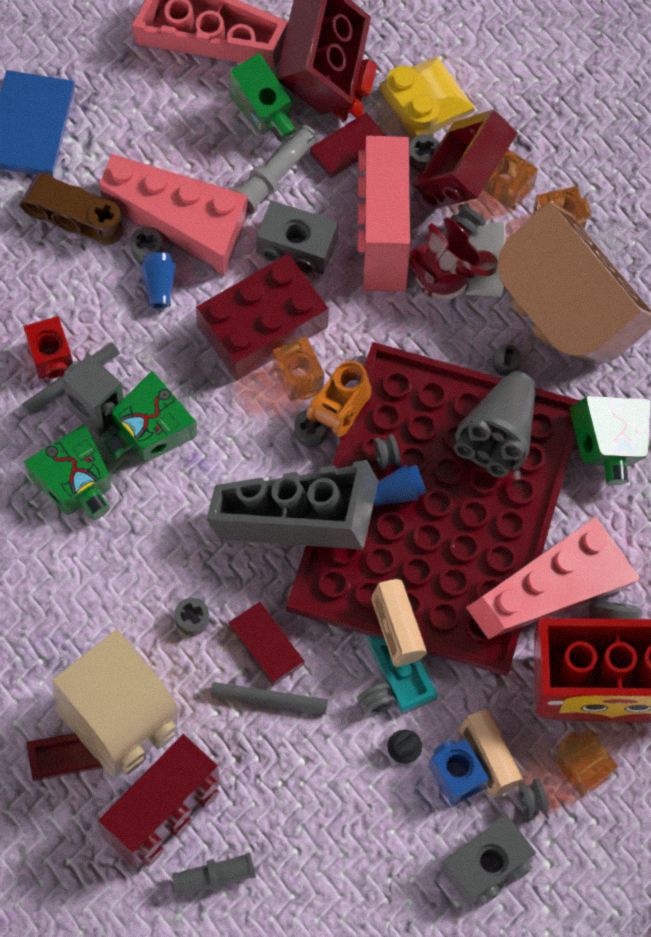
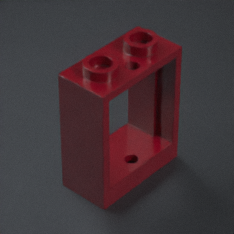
M494 109L453 122L413 187L422 194V198L426 203L437 209L477 199L518 132Z

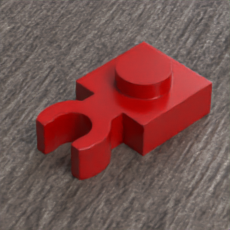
M370 59L362 60L353 104L346 108L334 110V115L343 122L347 121L349 113L355 118H360L363 113L361 101L363 97L370 96L377 65Z

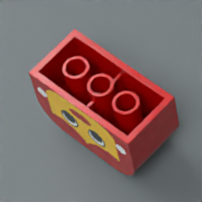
M539 619L534 633L537 715L557 721L651 722V619Z

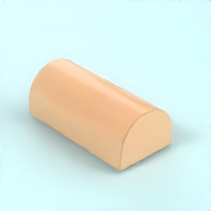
M395 579L378 583L371 600L393 665L400 667L422 659L426 656L427 651L402 580Z
M482 710L468 715L459 731L463 739L466 738L489 777L487 789L490 796L495 798L516 788L524 780L490 710Z

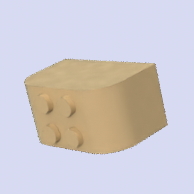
M118 628L52 679L56 712L73 733L80 738L81 742L95 759L101 763L104 770L113 778L122 771L126 775L130 774L145 761L142 756L153 746L159 750L176 736L174 730L177 728L179 710L175 701L160 679Z

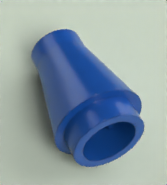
M157 252L147 254L143 257L144 263L140 265L149 298V307L156 309L170 307L176 263L173 262L172 255L168 253Z
M417 464L411 467L404 465L378 482L374 500L375 507L419 500L418 496L427 493Z

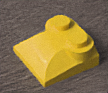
M438 56L412 67H395L389 72L387 79L379 83L380 93L413 139L419 135H430L471 114L475 110Z

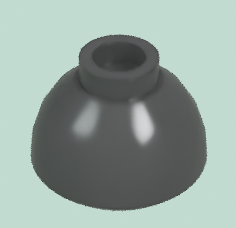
M593 600L589 603L590 619H641L642 610L639 607L629 604Z

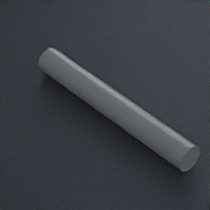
M110 342L93 354L92 357L103 366L120 353L117 347ZM64 375L22 403V407L29 416L65 392L62 381Z
M213 682L211 697L325 715L327 711L328 699L218 682Z

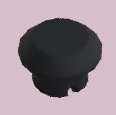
M407 729L398 730L389 738L387 744L388 752L396 762L402 764L411 763L420 756L422 742L415 732Z

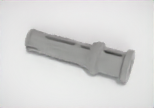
M302 125L263 167L253 168L246 182L241 187H235L232 190L248 195V214H254L258 210L257 205L267 195H272L277 191L278 181L300 160L310 147L319 141L317 134L310 138L315 132L311 127Z

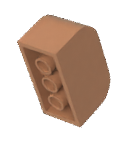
M549 201L504 243L498 258L500 279L513 296L510 300L511 305L523 317L528 315L535 323L532 330L544 344L550 342L556 349L565 354L589 363L601 364L618 358L651 329V309L574 216L563 208Z

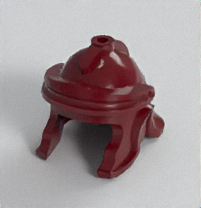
M446 217L443 220L445 224L443 233L433 223L428 225V244L414 247L408 262L410 268L415 272V278L423 293L429 297L449 300L460 296L469 289V282L473 278H476L478 275L491 276L496 273L498 267L496 256L486 250L478 251L469 242L470 236L465 228L454 219Z

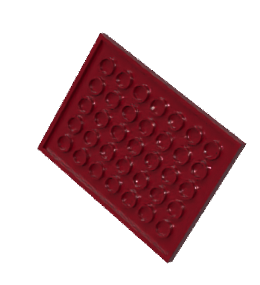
M372 342L364 366L371 386V396L355 417L350 429L341 436L332 466L335 465L337 469L353 466V462L367 460L376 478L380 481L404 465L411 467L417 464L427 493L418 496L419 500L386 504L375 507L373 504L363 550L306 546L286 605V612L367 636L372 635L385 639L371 598L378 583L395 579L402 580L428 654L508 677L521 628L488 639L466 607L543 553L576 436L570 414V406L580 400L534 388L536 394L530 448L525 463L517 470L509 471L506 477H495L486 468L475 464L470 459L457 455L454 446L456 444L455 434L460 422L503 378ZM393 434L397 442L401 465L396 468L393 465H388L387 470L381 471L375 456L373 439L379 437L381 440H386L387 435Z

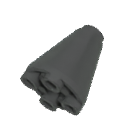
M519 371L509 373L460 422L455 434L456 444L454 450L457 455L470 459L475 464L486 468L491 475L500 478L506 477L509 471H515L524 465L530 448L536 394L534 380L529 375Z

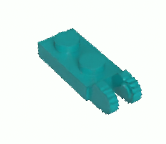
M366 635L370 643L369 649L386 683L389 685L390 692L395 698L402 715L437 700V692L421 660L396 667L393 665L385 639Z

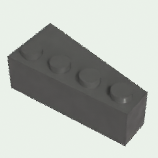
M362 460L353 462V466L337 469L333 465L321 467L320 472L299 475L297 472L284 473L283 477L264 481L261 477L219 484L214 487L207 521L221 540L363 550L379 481L368 461Z

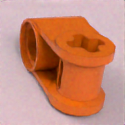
M346 361L340 364L322 390L311 401L307 410V419L312 422L319 421L332 428L333 434L338 437L346 434L353 424L355 417L371 396V386L364 367L354 361ZM350 381H360V383L353 388L345 387V385Z

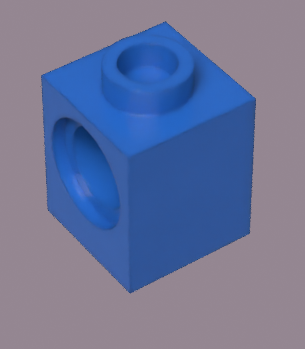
M466 738L458 743H455L454 740H449L433 750L435 755L431 757L429 768L452 807L487 788L489 777ZM452 762H459L466 767L467 774L462 777L452 776L446 766Z

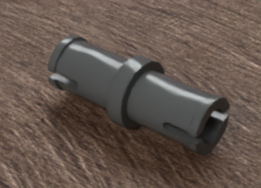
M250 852L219 862H215V859H210L206 861L207 865L172 873L178 898L213 888L214 892L220 891L223 885L256 878Z

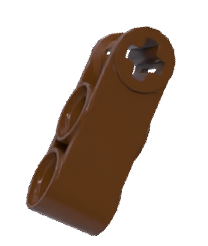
M37 173L19 203L21 209L29 216L47 221L67 232L79 234L103 245H111L118 242L124 232L122 222L120 221V208L116 203L89 193L81 187L59 181L45 173Z

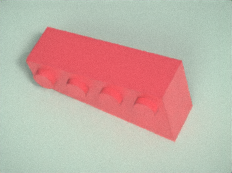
M145 0L132 24V30L137 45L239 63L245 62L260 52L268 66L275 69L281 57L288 21L239 0Z
M366 136L365 150H358V172H365V176H358V198H364V203H358V225H364V230H358L357 252H363V290L406 292L410 250L409 137Z
M111 154L99 183L101 197L116 203L120 208L121 216L140 227L144 225L145 227L157 230L162 240L167 243L171 241L186 250V254L198 261L201 259L212 265L213 270L224 276L248 217V195Z
M594 517L466 608L486 637L491 639L532 624L540 618L551 617L609 594L620 592L641 579L598 518Z

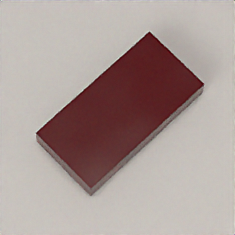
M365 112L360 118L354 119L310 147V155L331 179L358 162V150H365L366 136L386 135L368 113Z
M260 601L229 622L230 629L272 686L305 664L304 659Z
M75 733L26 742L33 782L103 768L101 763L95 759Z

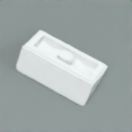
M496 222L484 225L483 227L479 226L477 228L479 234L476 237L470 236L469 242L478 251L486 250L491 252L498 260L500 251L505 243L506 223ZM498 267L496 273L491 276L478 275L476 278H473L469 282V289L466 291V295L502 297L504 285L500 279Z

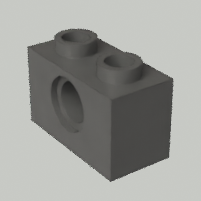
M271 200L256 235V253L261 254L265 259L272 262L289 253L301 271L306 273L317 272L324 275L338 239L339 222ZM300 238L304 241L301 243H292L289 241V239Z
M88 354L81 362L75 361L67 368L62 381L68 409L100 437L113 425L111 412L124 399L121 382Z
M505 815L446 858L442 863L441 870L469 908L478 901L484 906L502 892L498 886L509 878L515 883L533 869L530 863L533 861L536 851L510 817ZM485 856L497 858L501 864V870L496 873L485 871L480 864V859Z

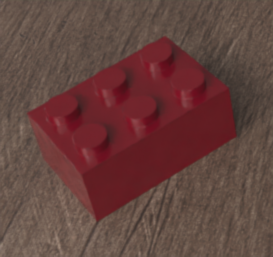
M293 0L276 75L279 83L321 115L352 105L371 16L352 0Z
M289 253L196 306L198 328L236 381L328 328L329 308Z
M182 734L98 820L103 839L137 871L143 864H146L148 867L151 866L163 853L164 848L162 845L170 836L179 837L191 824L192 819L190 816L199 806L203 809L207 808L220 793L217 789L220 786L218 765L185 734Z

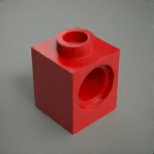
M59 316L23 326L39 380L46 377L55 379L63 376L67 368L73 363ZM49 347L58 349L51 355L42 353L44 349Z

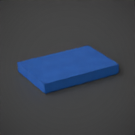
M6 70L0 91V169L34 175L45 173L54 177L75 91V81Z

